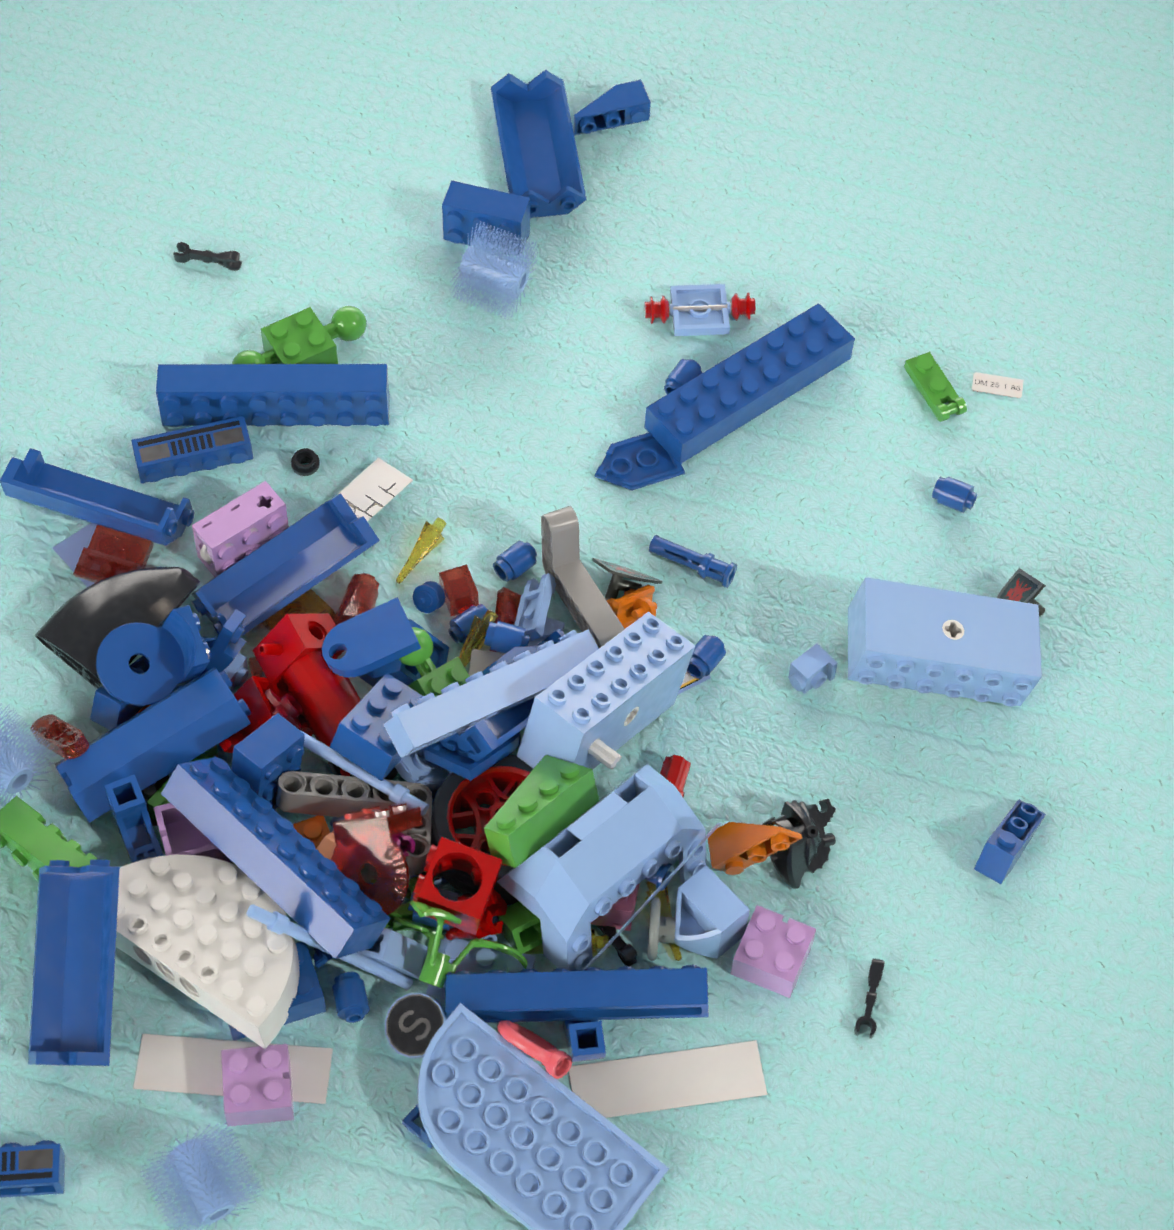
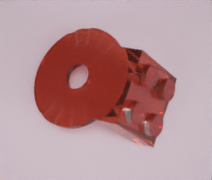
M407 803L388 805V808L380 809V805L361 808V811L345 813V819L333 822L336 847L331 860L337 865V869L359 885L360 890L369 899L379 903L382 911L387 915L393 913L402 904L409 887L408 864L402 850L392 839V835L423 825L420 807L407 808ZM365 863L372 864L377 870L378 877L374 884L366 883L361 876V868Z

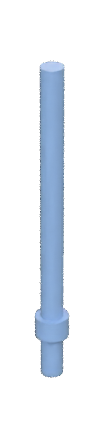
M304 733L305 748L388 795L389 800L399 806L406 805L422 816L427 812L429 804L411 795L410 790L400 784L394 785L385 779L380 781L329 746Z
M254 904L249 907L247 916L267 925L268 930L279 935L285 933L328 953L303 927L290 922L288 916L277 911L271 913ZM359 953L339 958L406 990L410 989L413 984L411 977Z

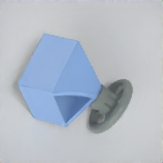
M706 865L678 887L675 918L660 917V899L658 897L652 898L647 957L650 961L656 960L658 942H675L677 946L693 953L718 959L743 938L747 928L750 909Z

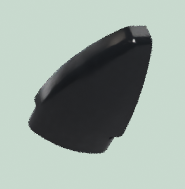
M180 567L142 568L105 578L85 588L64 603L35 634V637L98 689L102 684L96 670V656L104 638L115 628L129 623H146L158 628L162 627L171 611L179 608L198 587L200 581L186 569ZM134 655L129 659V664L135 659L137 655Z

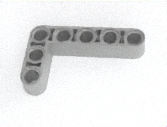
M567 506L541 516L542 563L545 573L553 575L556 583L555 590L580 630L583 632L589 629L597 646L601 648L625 630V628L580 561L579 522L574 509L571 506Z
M288 771L279 777L276 805L285 812L341 817L359 812V818L400 823V832L412 837L416 845L412 854L407 851L409 856L398 854L399 868L405 874L412 876L419 875L424 871L425 861L431 845L432 792L426 785L387 780L394 785L400 784L410 790L411 795L429 804L427 812L422 816L407 806L404 811L393 812V807H399V805L390 801L388 795L357 777ZM376 807V812L363 814V809ZM389 810L390 815L376 817L377 812Z

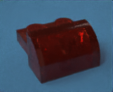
M97 525L88 548L84 547L73 575L77 578L96 583L120 573L145 568L154 544L151 540Z

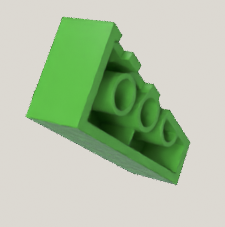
M545 755L484 827L490 854L502 859V864L517 868L600 801L593 769Z
M15 796L0 809V847L7 846L12 851V857L22 867L28 865L33 870L32 874L38 882L39 868L50 865V860L70 861L69 867H82L90 865V860H98L91 853L85 855L81 850V845L75 840L71 839L67 842L61 830L53 823L46 827V821L43 816L18 796Z

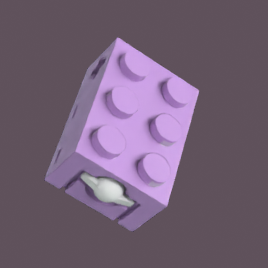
M264 481L192 525L198 558L214 577L218 576L289 527L286 504L271 486Z

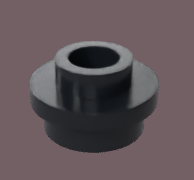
M308 448L299 449L291 459L292 470L301 476L314 474L320 466L318 455Z

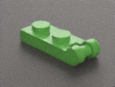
M930 352L905 360V370L938 421L947 420L952 414L960 415L967 412L966 402L962 397L958 396Z

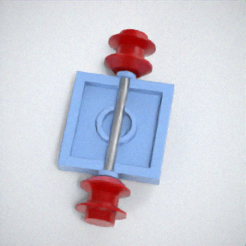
M725 284L670 286L671 304H669L665 296H662L658 302H654L652 296H650V301L644 304L645 319L650 318L651 324H653L655 318H661L662 322L665 323L669 318L670 312V316L673 318L674 336L729 334L730 323L728 314L730 312L736 321H738L740 315H746L747 319L750 320L751 315H755L756 312L755 298H750L749 293L746 294L745 298H739L737 293H735L731 298V302H727Z

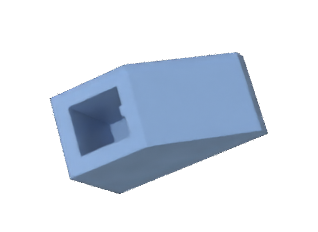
M384 928L372 948L357 953L406 976L419 978L427 956L428 947L393 930Z

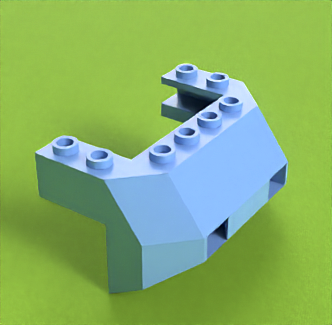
M646 764L600 799L593 807L517 868H513L496 882L540 919L544 956L557 968L583 971L593 960L590 923L598 916L607 914L614 903L622 897L630 895L636 885L646 877H652L662 864H674L679 860L680 865L706 836V829L677 788ZM706 841L679 869V879L682 883L706 866Z

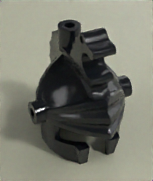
M829 799L819 801L821 811L818 810L816 804L806 806L802 801L800 803L796 800H793L791 803L787 801L783 805L780 817L777 819L771 817L762 823L769 826H774L775 824L802 835V839L791 844L788 849L777 851L770 855V859L778 874L794 889L800 887L801 879L807 870L814 873L817 869L823 867V864L828 861V855L831 850L830 846L836 843L835 836L832 833L825 834L824 827L827 826V822H830L836 811V808L831 805Z

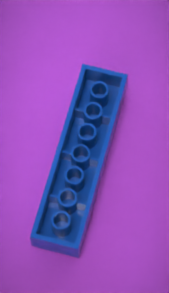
M818 303L647 406L644 428L653 435L656 441L669 454L682 464L850 360L855 338Z
M158 364L156 396L162 426H198L239 416H244L246 425L258 427L266 425H284L287 427L295 425H312L317 427L323 425H389L390 396L387 364Z
M213 757L177 765L161 794L291 918L303 927L329 954L338 959L373 947L390 920V917L382 911L379 903L369 899L360 890L359 885L355 881L348 879L337 869V865L332 860L325 858L316 849L312 841L298 833L289 820L281 817L272 808L269 801L256 794L246 780L239 778L229 768L226 761Z

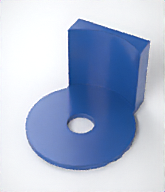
M190 605L173 609L162 627L158 628L146 623H129L115 628L104 638L97 652L96 670L101 684L110 695L126 704L135 706L152 705L168 696L178 684L192 681L201 675L210 662L211 652L207 642L202 641L199 633L201 630L200 620L196 613H192ZM134 655H143L149 661L148 671L142 674L133 672L129 667V659Z

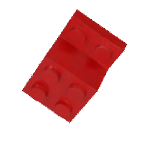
M251 676L235 692L234 697L238 701L243 698L252 714L247 716L251 724L219 743L224 752L233 753L234 746L274 716L273 712L276 709L265 695V692L270 688L280 698L284 694L292 695L287 684L270 685L265 677ZM306 721L301 725L302 731L312 736L313 732Z

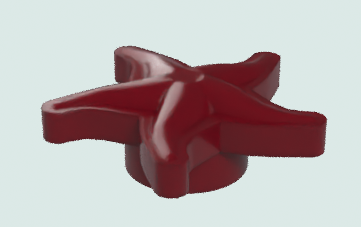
M269 688L265 695L276 709L273 715L280 714L302 731L301 725L306 722V719L302 715L303 708L292 695L284 694L280 698Z

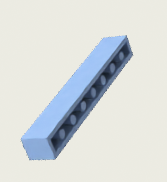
M589 629L579 634L575 630L570 631L559 638L561 641L554 644L553 640H550L537 647L536 650L538 652L531 654L529 650L514 657V662L509 665L506 661H502L489 669L491 673L483 675L482 671L477 672L465 679L466 684L459 686L458 682L452 683L441 690L442 694L435 697L433 693H430L416 701L418 705L412 708L405 704L391 712L393 717L383 725L399 756L403 758L465 730L482 719L487 720L535 698L599 649Z

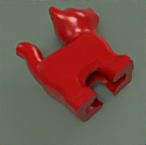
M493 889L477 934L474 935L453 927L446 931L445 937L448 940L456 938L482 939L488 935L501 933L503 922L492 923V918L497 915H505L508 907L507 903ZM464 894L458 897V901L471 898L473 895Z

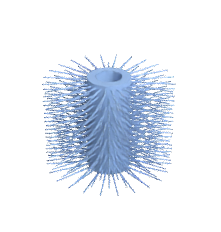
M475 229V241L473 238V242H470L469 247L468 240V248L465 249L462 260L459 261L461 262L459 267L460 274L457 279L459 278L461 282L460 287L462 286L459 295L462 291L464 292V289L468 290L467 294L470 295L469 289L471 287V290H473L472 294H476L474 299L478 295L477 299L480 300L479 294L481 291L483 296L480 302L482 303L483 301L486 304V300H488L487 303L490 305L489 299L492 294L491 299L493 301L491 305L494 309H496L498 304L497 308L500 310V301L502 299L501 304L503 303L501 310L506 309L505 311H507L509 304L515 307L514 301L516 303V299L518 305L520 294L521 306V292L523 291L524 293V288L527 286L526 283L530 274L529 267L532 264L528 254L530 246L527 248L524 245L522 249L523 245L520 244L518 249L519 244L514 240L513 245L511 243L509 247V244L507 246L509 239L506 241L504 237L503 241L499 242L498 245V236L495 238L494 235L491 237L490 234H488L489 240L487 242V239L485 240L486 235H482L484 230H482L480 238L479 235L477 238Z
M13 717L7 718L5 721L3 720L0 726L4 724L3 728L0 729V796L3 794L2 798L5 796L4 801L6 800V802L9 794L11 796L13 794L14 798L16 793L20 792L21 797V790L30 785L31 780H35L32 779L33 776L44 774L43 772H37L41 769L32 772L44 764V762L41 764L38 762L34 763L35 760L43 755V753H40L39 756L36 755L43 748L37 747L43 739L35 744L33 742L35 739L31 740L33 736L29 739L35 731L28 737L26 736L30 732L25 735L23 734L27 727L21 731L20 735L16 733L21 725L16 727L19 723L16 725L15 723L20 718L12 724L10 720Z
M216 1130L212 1132L213 1134L210 1137L207 1135L210 1132L208 1131L200 1139L199 1137L204 1131L198 1138L195 1134L193 1139L188 1140L187 1133V1141L179 1142L180 1145L177 1147H170L173 1148L172 1151L158 1152L170 1153L161 1156H169L164 1158L166 1160L153 1162L162 1166L151 1173H156V1178L163 1175L156 1180L159 1182L163 1181L158 1184L159 1186H164L161 1188L162 1190L169 1188L163 1191L168 1195L162 1198L170 1197L166 1201L167 1203L175 1200L168 1205L170 1206L169 1208L174 1206L172 1209H169L170 1211L174 1210V1215L180 1213L173 1217L174 1219H179L177 1221L179 1228L184 1225L186 1227L192 1225L191 1227L195 1226L197 1227L195 1230H197L203 1224H209V1227L211 1223L216 1222L217 1225V1221L222 1218L225 1220L224 1217L228 1214L236 1215L231 1214L233 1210H241L234 1209L235 1207L242 1206L238 1204L253 1199L243 1195L254 1188L247 1189L251 1187L250 1183L243 1186V1184L249 1182L248 1180L246 1182L243 1180L246 1178L245 1176L241 1177L244 1175L243 1171L236 1174L243 1170L240 1167L236 1168L241 1164L234 1165L236 1164L235 1160L229 1162L238 1157L237 1153H235V1156L231 1155L233 1154L232 1152L228 1153L230 1152L229 1150L238 1148L232 1145L230 1149L223 1150L228 1147L223 1144L227 1141H222V1136L215 1139L222 1134L219 1133L211 1138L217 1134Z

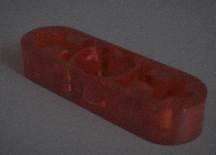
M49 714L37 719L30 728L31 732L35 731L33 735L36 734L35 738L38 742L43 739L40 742L41 745H45V747L50 748V750L65 759H75L89 748V742L81 730L55 715Z

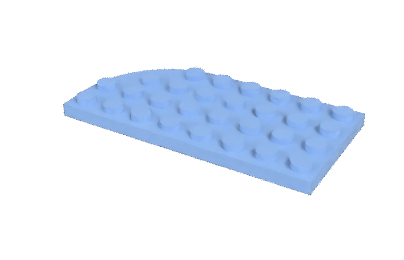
M461 1003L439 1028L427 1047L418 1076L417 1100L420 1117L429 1140L436 1151L453 1169L529 1230H623L669 1170L666 1165L560 1081L551 1076L522 1051L509 1043Z

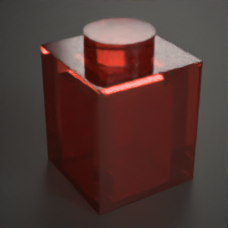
M467 564L439 572V584L445 592V603L450 616L461 614L473 605H479L478 591Z

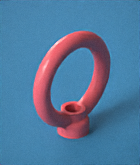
M502 1020L498 1023L497 1030L499 1034L522 1052L540 1061L551 1076L560 1079L568 1073L572 1066V1058L567 1053L558 1050L542 1037L514 1022Z

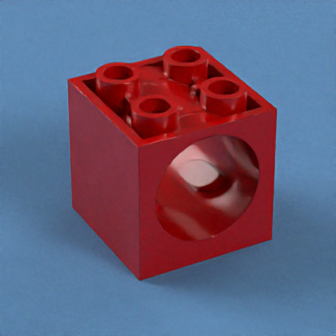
M441 837L438 846L432 844L424 868L427 874L426 876L419 875L413 891L412 901L421 902L432 908H439L453 914L462 921L461 925L448 920H444L445 924L476 935L498 879L502 859ZM450 869L462 870L472 876L474 884L478 886V892L471 898L469 897L463 901H451L440 895L438 889L433 885V880L444 871ZM427 916L436 920L435 916Z

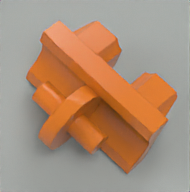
M646 585L637 590L630 589L625 591L624 595L618 599L611 598L606 600L624 628L629 627L647 612L656 617L657 604L652 601L655 587L652 585Z

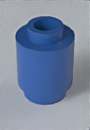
M681 359L665 380L664 391L666 394L671 393L702 374L701 366L692 359Z
M940 476L934 486L932 498L937 499L939 504L964 513L967 508L972 509L977 493L974 492V486L949 476L947 478Z
M519 540L497 556L496 561L493 563V568L503 581L515 580L536 564L537 552L530 543H524Z
M483 604L473 605L450 620L448 632L457 644L462 643L466 646L486 633L489 623L494 622L489 610Z
M498 621V623L490 622L484 645L490 646V650L506 654L514 647L528 646L530 635H526V628L501 621Z
M704 635L696 643L687 668V672L692 677L702 679L704 676H708L724 658L726 650L722 640L716 636Z
M357 972L339 974L335 977V984L332 987L338 1017L348 1023L359 1022L370 1011L364 980L360 978Z

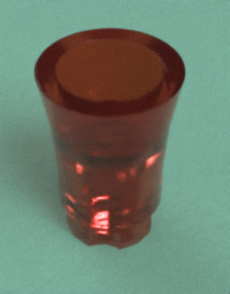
M367 573L354 574L341 604L333 617L336 626L355 617V615L375 608L379 583L374 576Z

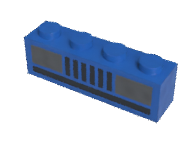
M244 416L131 440L141 484L157 482L174 476H185L201 470H212L233 463L240 464L253 459L251 441Z
M43 1140L37 1142L36 1145L22 1146L19 1143H6L0 1147V1198L64 1193L65 1154L60 1143L56 1144L54 1141Z

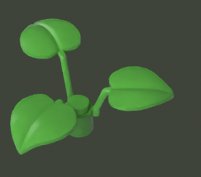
M417 901L410 902V905L420 917L435 916L438 922L436 931L412 920L396 917L393 919V931H419L429 939L427 956L418 978L419 981L443 988L446 974L448 972L454 974L457 966L474 947L490 948L516 958L525 969L527 968L528 962L526 958L516 949L500 942L481 938L472 939L453 963H448L450 956L438 952L440 939L444 940L445 937L442 935L444 920L461 925L462 921L445 910L432 908L427 904Z

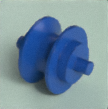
M427 581L417 586L413 591L414 605L423 613H431L441 608L445 603V592L437 582Z

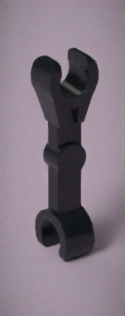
M179 242L176 246L179 252L184 253H173L174 259L178 263H185L190 259L201 260L205 263H218L233 271L239 270L242 261L239 260L240 253L237 251L213 253L210 250H193L184 242Z
M595 925L599 927L605 939L609 941L617 933L616 927ZM619 935L611 944L617 950L618 956L624 965L630 967L637 962L635 958L637 952L631 944H626Z
M872 959L868 975V986L870 988L867 991L865 1000V1014L856 1021L854 1028L856 1036H858L860 1026L863 1024L871 1028L870 1039L875 1035L877 1026L876 1022L871 1018V1014L877 997L876 988H878L885 963L883 960Z

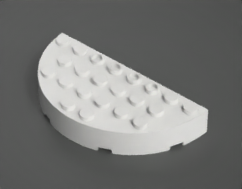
M167 855L140 860L120 867L116 947L266 1049L286 1022L292 999L297 994L299 983L298 951L293 937L285 933L279 935L268 930L267 925L248 917L247 911L252 904L271 913L277 911L287 916L285 911L237 865L224 860L198 855Z

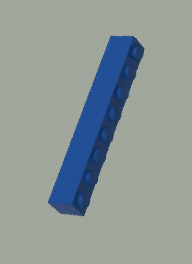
M686 965L678 969L653 966L649 969L635 970L633 967L625 966L617 970H602L591 967L584 971H570L565 968H557L551 972L524 969L519 973L491 970L481 974H473L470 971H458L455 974H446L445 1012L448 1019L461 1003L485 1023H496L502 1020L537 1022L709 1017L707 968H700L697 965Z

